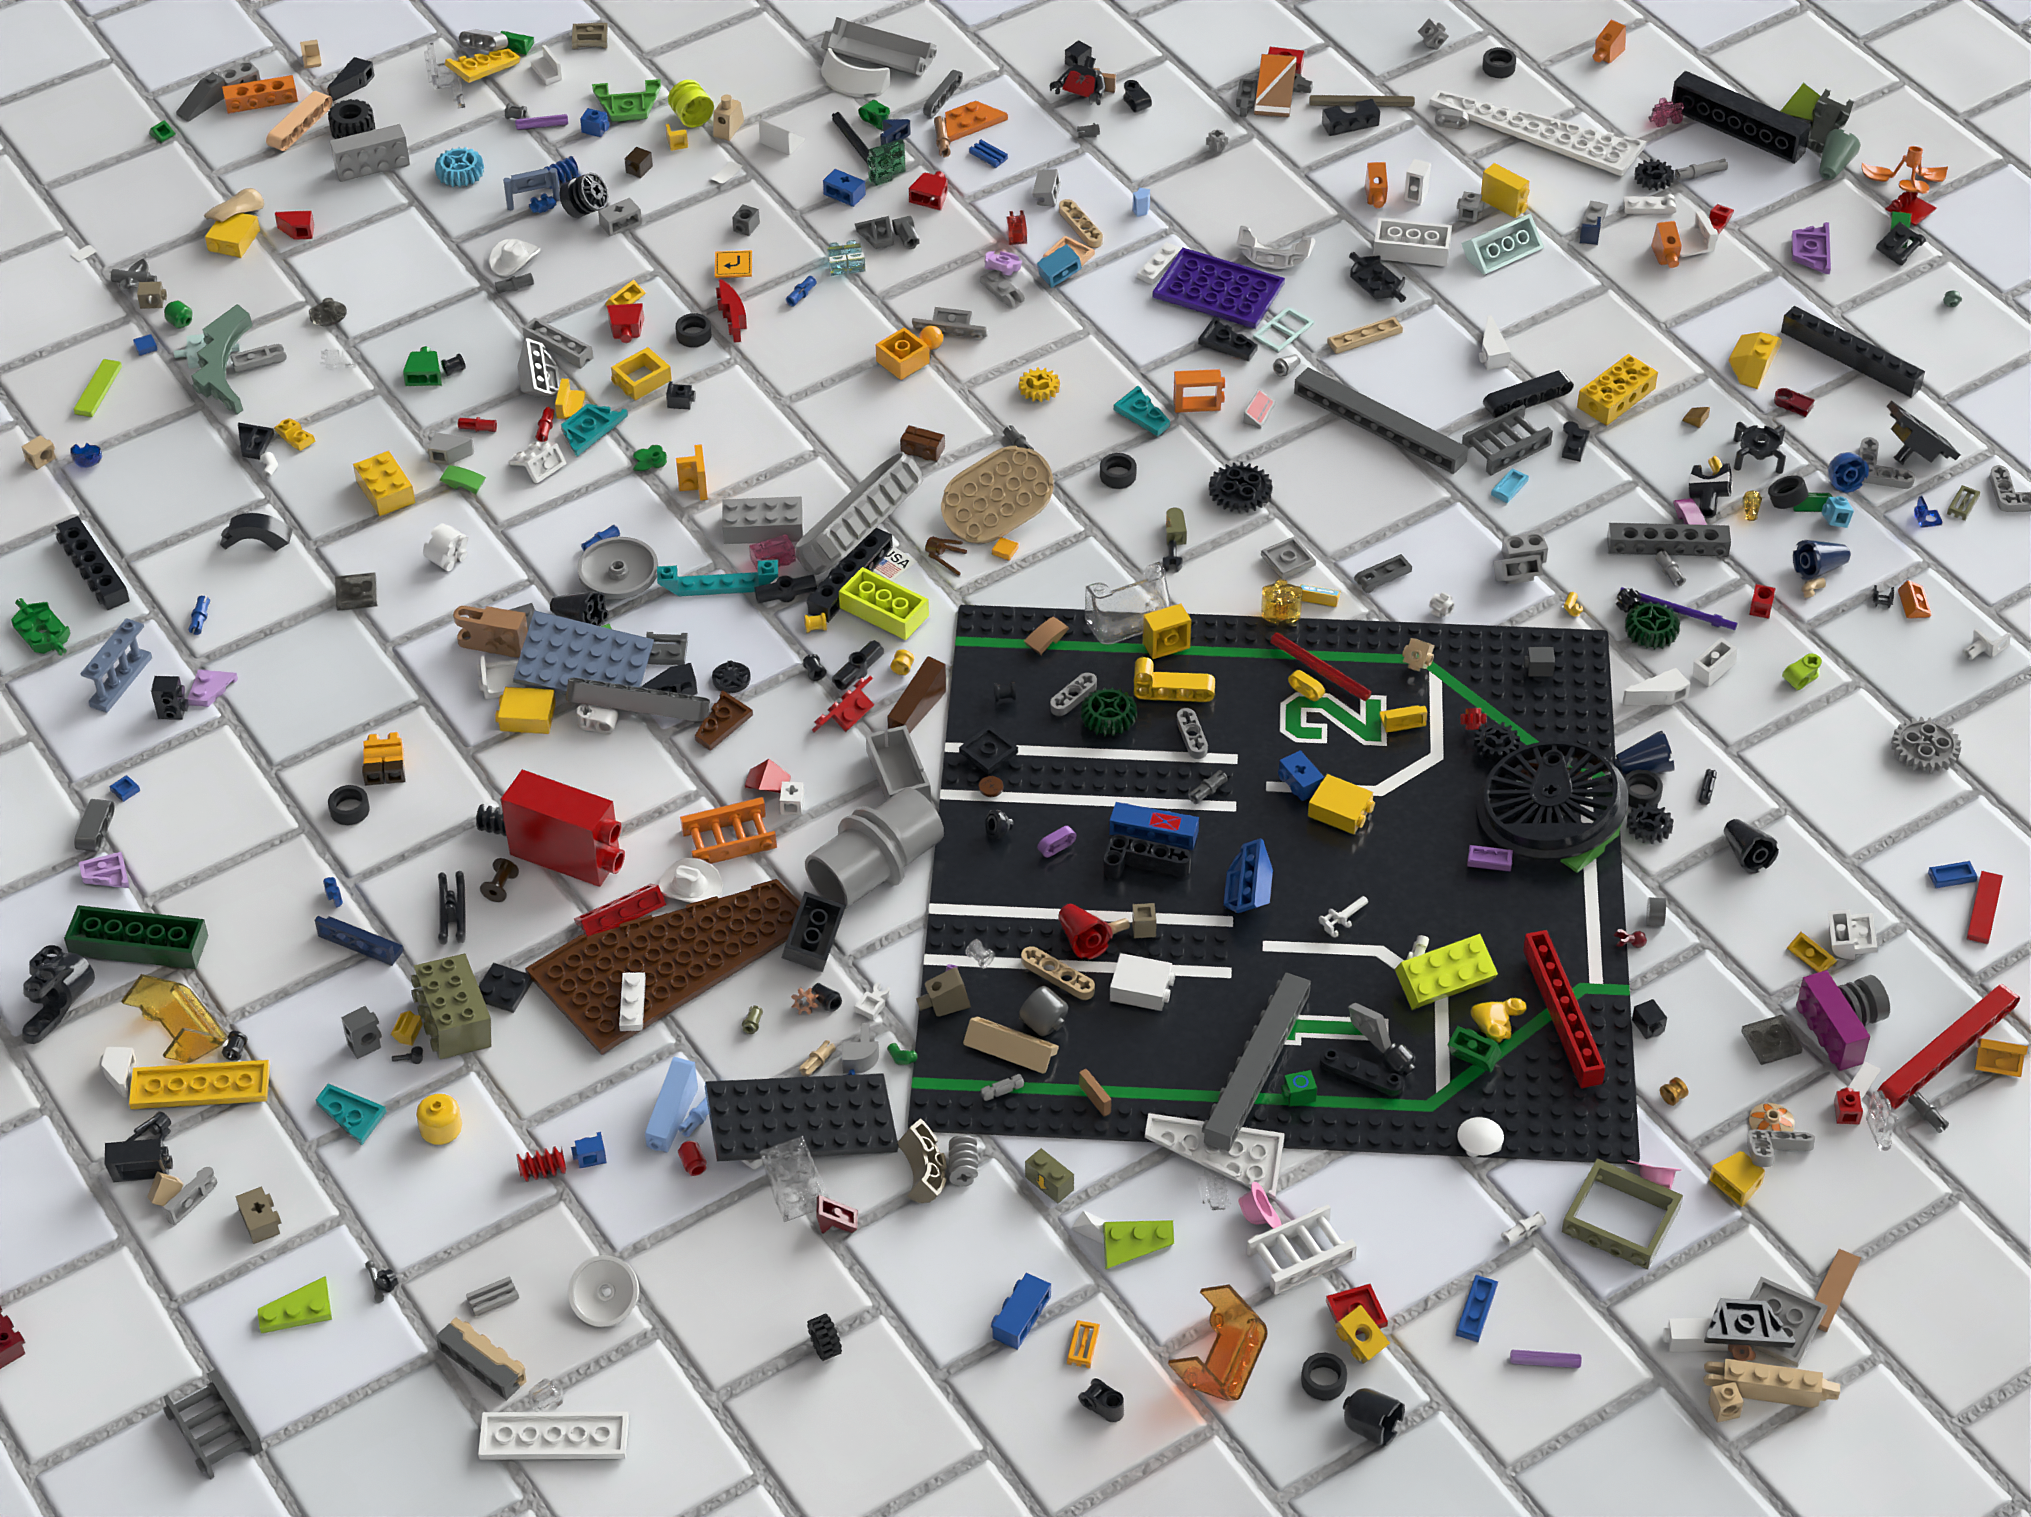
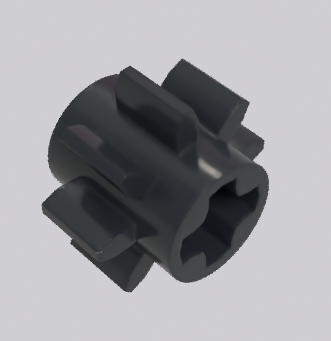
M1624 588L1617 595L1619 601L1616 605L1621 611L1623 610L1627 613L1635 605H1641L1639 599L1642 596L1633 588Z

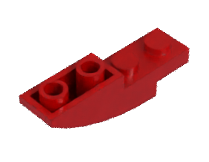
M720 279L719 287L716 288L717 299H721L717 300L718 311H722L723 318H727V323H731L728 324L729 335H733L734 343L741 342L740 329H747L745 308L737 292L727 282Z

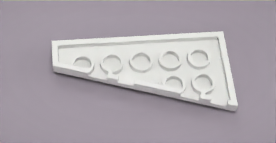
M1148 1113L1145 1131L1146 1139L1251 1188L1253 1182H1257L1264 1190L1266 1196L1275 1200L1285 1133L1242 1127L1231 1150L1228 1152L1204 1143V1133H1202L1204 1121Z

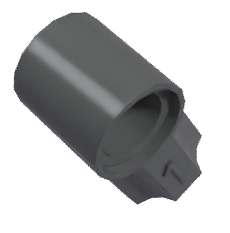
M906 216L892 220L894 233L896 236L899 235L904 247L914 249L920 242L912 217Z

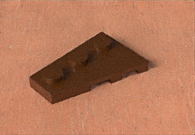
M723 690L719 695L718 702L712 706L710 715L704 719L695 734V741L710 751L753 716L751 708Z

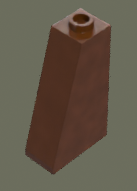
M930 656L925 659L887 716L888 729L906 725L910 734L946 693L945 663Z

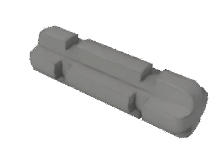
M1020 1074L1012 1076L1011 1080L1007 1078L992 1084V1087L986 1086L981 1089V1096L987 1101L993 1099L994 1095L998 1097L1013 1091L1012 1088H1021L1024 1086L1023 1078Z

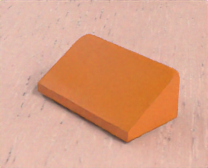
M1907 580L1899 587V596L1907 618H1926L1932 616L1923 586Z

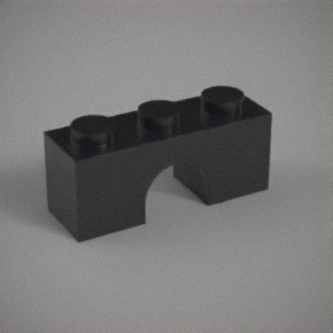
M1373 99L1356 102L1355 112L1353 113L1344 112L1340 106L1323 109L1322 125L1329 136L1379 126L1380 110Z

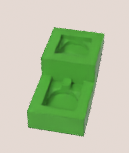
M449 465L441 476L440 481L456 490L461 486L476 495L486 477L462 467Z

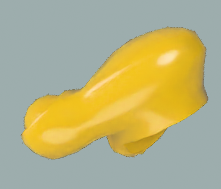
M1511 998L1504 1002L1477 1004L1471 1008V1016L1479 1029L1486 1034L1487 1038L1500 1042L1511 1037L1509 1016H1519L1527 1008L1526 1003L1521 999Z

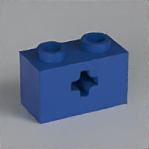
M834 169L823 180V194L854 207L866 195L865 181Z
M1300 750L1279 760L1278 775L1282 781L1288 784L1292 793L1297 795L1302 801L1312 797L1324 780V776Z

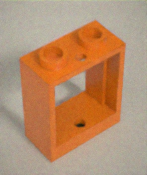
M1220 369L1174 371L1173 402L1175 413L1221 411V403L1225 402L1224 391H1222V388H1225V377H1221ZM1216 386L1215 396L1183 397V388Z

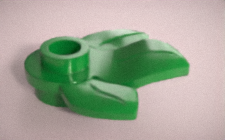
M651 445L648 449H639L633 453V457L638 461L633 468L634 471H645L651 467L661 468L667 463V454L660 445Z

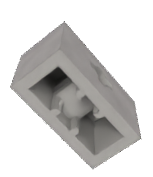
M631 198L598 210L599 224L609 236L642 224L641 209Z

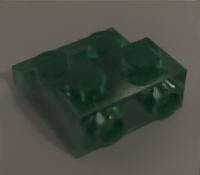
M902 139L869 149L867 161L870 171L868 172V177L876 186L890 182L893 175L906 171L905 143Z

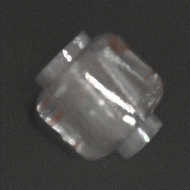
M543 1379L529 1390L531 1400L528 1403L535 1412H552L563 1403L562 1396L565 1393L554 1379L551 1381Z

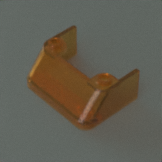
M1230 1284L1201 1288L1200 1293L1213 1306L1209 1322L1212 1329L1217 1333L1205 1364L1198 1356L1169 1360L1167 1364L1189 1388L1225 1401H1236L1241 1398L1267 1339V1327Z

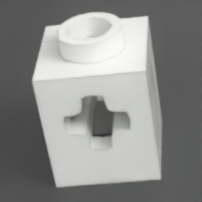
M782 781L780 794L781 815L802 816L804 803L803 782Z

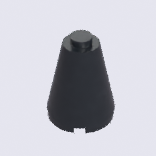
M1740 819L1730 820L1725 825L1724 835L1741 867L1746 872L1751 874L1759 873L1758 869L1763 867L1767 869L1776 860L1779 849L1777 848V841L1772 836Z

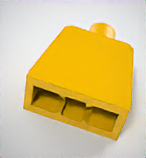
M1739 1151L1714 1164L1709 1180L1742 1207L1762 1185L1765 1170L1763 1167L1754 1165L1746 1153Z

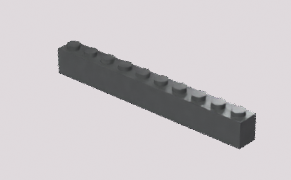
M1307 367L1295 379L1294 394L1452 474H1455L1467 462L1469 447L1318 371Z
M1285 973L1283 979L1278 980L1275 994L1270 995L1268 999L1267 1010L1261 1012L1259 1025H1255L1252 1030V1039L1246 1041L1243 1048V1056L1237 1058L1235 1071L1230 1072L1228 1076L1227 1087L1221 1089L1218 1104H1213L1210 1119H1206L1203 1124L1202 1133H1204L1205 1144L1228 1152L1231 1150L1309 997L1310 980L1289 973Z

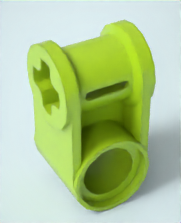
M1809 653L1787 666L1783 671L1782 677L1797 690H1801L1818 678V668L1821 666L1822 659L1817 654Z

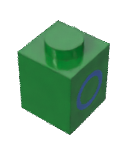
M1311 1070L1284 1075V1085H1281V1092L1283 1098H1287L1289 1106L1316 1102L1317 1086Z

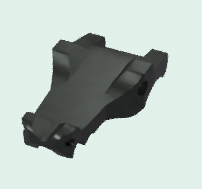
M1827 88L1812 111L1813 128L1807 142V148L1817 153L1823 152L1825 138L1830 131L1841 129L1845 126L1854 101L1851 99L1846 102L1845 106L1828 98L1831 90Z

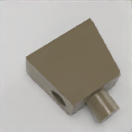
M957 967L926 981L925 987L928 994L916 998L920 1011L933 1006L936 1016L946 1015L971 1007Z

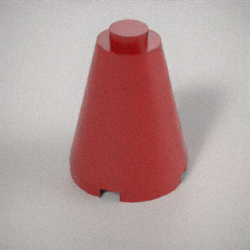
M1067 904L1061 908L1058 919L1074 953L1079 958L1087 957L1088 959L1101 955L1109 946L1107 944L1109 938L1112 939L1113 936L1112 928L1109 924L1074 904Z

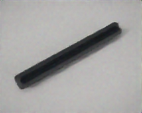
M833 113V122L867 165L872 169L877 167L878 160L841 113Z

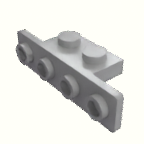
M935 307L933 320L912 318L913 328L918 331H922L927 326H936L943 334L945 332L953 333L956 336L966 334L974 338L987 337L988 335L985 326L971 325L972 311Z

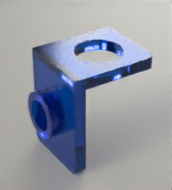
M1919 496L1917 506L1914 507V515L1920 527L1942 525L1943 521L1938 511L1928 510L1923 496ZM1926 516H1934L1936 520L1932 522L1927 521Z

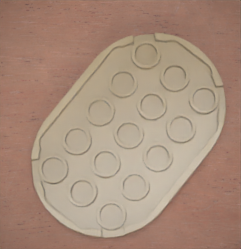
M1007 446L992 452L957 474L947 484L941 502V512L945 524L955 536L970 543H989L1003 537L1038 515L1047 506L1054 489L1051 468L1043 456L1030 448Z

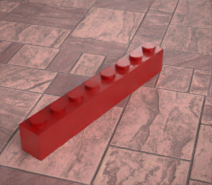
M1547 930L1528 933L1525 935L1523 951L1581 1088L1600 1085L1603 1083L1605 1065Z

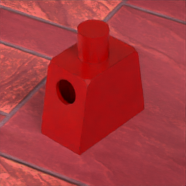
M937 171L935 174L923 173L909 187V203L941 211L948 193V179L941 171Z
M643 303L607 305L608 320L614 339H620L623 343H629L632 338L640 337L644 322Z

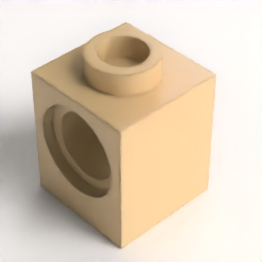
M41 435L21 446L25 461L36 470L56 458L54 444Z
M1732 1382L1712 1387L1708 1403L1718 1423L1740 1418L1744 1401L1736 1383Z

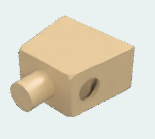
M725 94L721 97V102L714 110L713 137L730 141L744 122L741 102L732 99L731 95Z

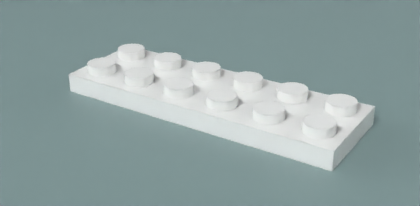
M483 1412L478 1452L479 1460L626 1459L629 1415L628 1412Z

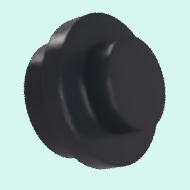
M390 1269L380 1270L377 1273L376 1282L378 1287L386 1292L393 1291L398 1284L395 1273Z

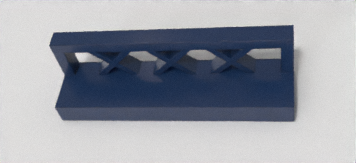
M317 916L314 920L318 937L393 966L404 951L401 944L328 916L326 919Z

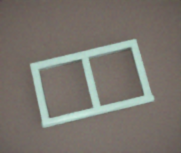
M1287 307L1253 335V338L1280 352L1315 322ZM1290 313L1307 324L1294 333L1277 322ZM1273 326L1291 337L1280 346H1277L1261 337V335Z

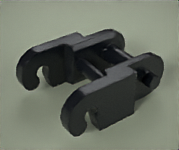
M1874 585L1873 603H1875V606L1884 604L1890 608L1893 605L1894 587H1891L1889 596L1879 595L1877 585ZM1879 598H1887L1888 601L1879 600Z

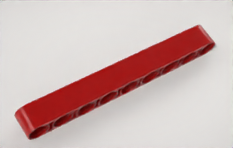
M1999 984L1884 1081L1878 1088L1876 1096L1894 1110L1900 1107L1912 1094L1914 1095L1915 1092L1920 1090L1974 1044L1978 1038H1981L2008 1015L2019 1003L2020 996L2005 985Z

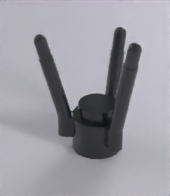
M159 1111L152 1118L135 1128V1134L126 1141H134L149 1130L153 1135L161 1134L159 1138L163 1142L165 1137L171 1132L168 1128L171 1125V1120L165 1113Z

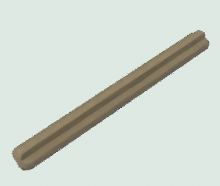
M1310 95L1309 104L1311 106H1356V102L1373 99L1377 106L1413 107L1415 105V97Z

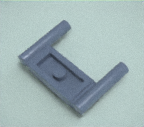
M545 168L511 175V179H503L507 209L510 211L514 210L513 194L552 186L554 200H560L556 168H551L550 171Z

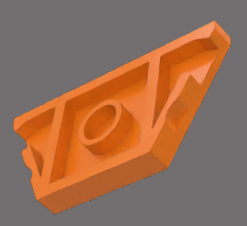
M976 100L945 112L947 136L950 142L1008 120L1006 112Z

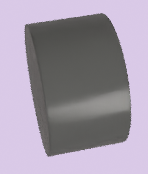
M1648 897L1646 924L1649 926H1664L1666 898Z

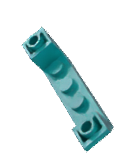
M778 560L758 561V572L678 577L677 565L657 566V584L679 597L755 592L754 587L770 584L779 577Z

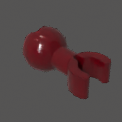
M1618 929L1613 935L1621 939L1616 944L1619 947H1623L1626 943H1631L1633 947L1642 948L1647 943L1645 933L1641 931L1628 934L1626 931Z

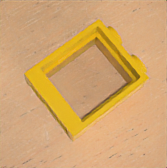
M649 347L611 367V380L613 384L618 385L627 396H630L635 401L672 381L671 366ZM643 366H646L652 372L636 382L627 376Z

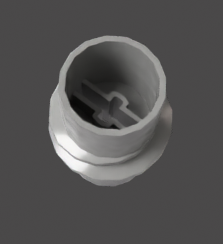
M910 787L902 789L875 809L867 806L857 808L851 816L841 820L836 837L807 856L805 870L808 878L821 897L846 905L845 909H847L884 881L893 886L899 885L905 877L904 867L939 843L944 837L941 819L928 799L919 791Z

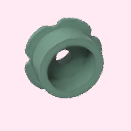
M1952 290L1945 293L1943 301L1949 307H1956L1962 301V297L1958 291Z

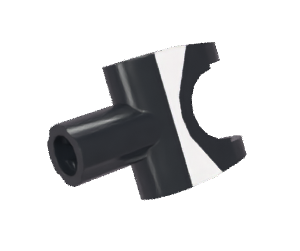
M1723 463L1719 472L1712 476L1703 475L1701 465H1694L1689 480V496L1692 499L1700 498L1699 509L1704 518H1713L1716 515L1718 497H1731L1733 484L1730 464Z

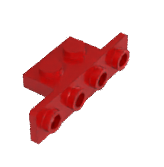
M870 675L866 680L862 677L853 686L856 689L853 692L849 689L840 697L843 700L840 704L835 702L827 709L830 712L827 716L822 714L814 721L816 726L812 731L815 733L831 717L845 732L849 730L875 705L861 691L873 677Z

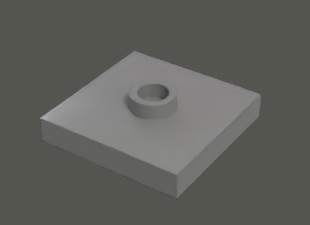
M1295 536L1261 550L1262 558L1282 580L1316 566L1314 557Z

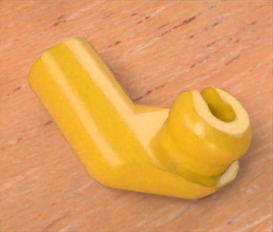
M1569 592L1563 606L1571 616L1577 617L1582 613L1583 608L1582 606L1578 607L1579 604L1576 603L1577 593Z

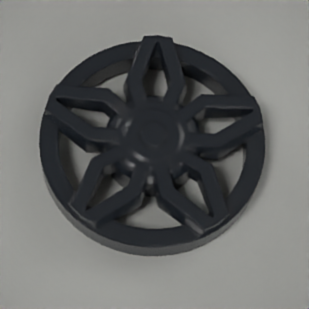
M732 660L719 665L712 673L713 685L719 691L723 690L726 693L740 692L751 681L749 668ZM747 675V679L744 682L743 677ZM716 678L721 680L720 684L716 681Z

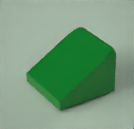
M165 120L151 127L149 134L160 143L176 135Z

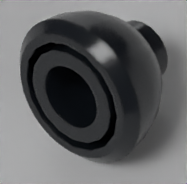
M999 810L989 811L985 819V830L991 839H999L1005 836L1008 830H1012L1013 820L1008 818L1005 813Z

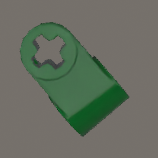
M873 99L858 109V113L863 121L870 123L877 129L883 130L882 121L889 119L890 109Z

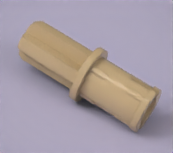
M825 1040L816 1051H812L809 1054V1058L799 1067L802 1076L809 1077L819 1066L821 1067L825 1064V1060L836 1050L833 1043L827 1047L830 1041Z

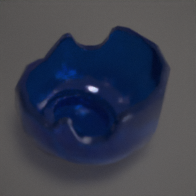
M86 443L84 447L80 448L75 444L70 448L74 463L81 468L97 465L103 457L102 450L97 445Z

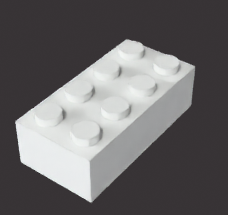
M1378 218L1373 256L1380 255V260L1447 266L1452 225Z

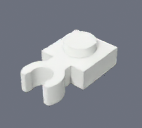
M877 982L873 987V993L866 991L854 1006L855 1012L874 1021L885 1007V1000L890 996V988L887 987L885 991H880L881 986Z

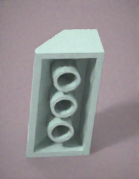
M1531 213L1461 243L1467 260L1483 275L1544 248Z

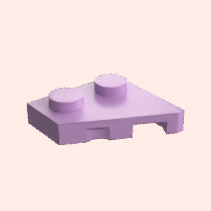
M198 670L188 696V704L209 707L215 702L217 697L226 691L225 687L229 683H235L238 680L237 673Z

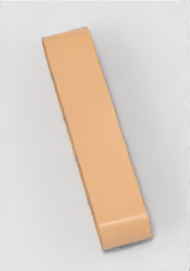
M313 91L268 133L266 138L267 145L281 151H286L329 111L333 102L332 97L318 91Z

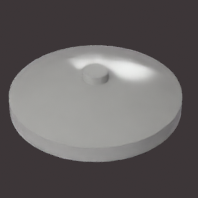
M611 537L592 544L582 553L578 561V576L582 586L587 591L603 592L605 599H626L641 594L654 583L657 578L658 559L654 550L643 541L630 537Z

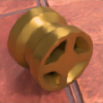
M1678 1077L1672 1078L1669 1084H1664L1659 1090L1663 1100L1671 1106L1677 1104L1679 1099L1685 1098L1689 1093L1686 1084Z

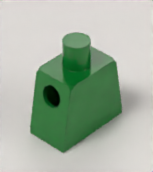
M423 346L420 348V351L410 352L403 370L405 386L442 385L436 351H431L429 347Z

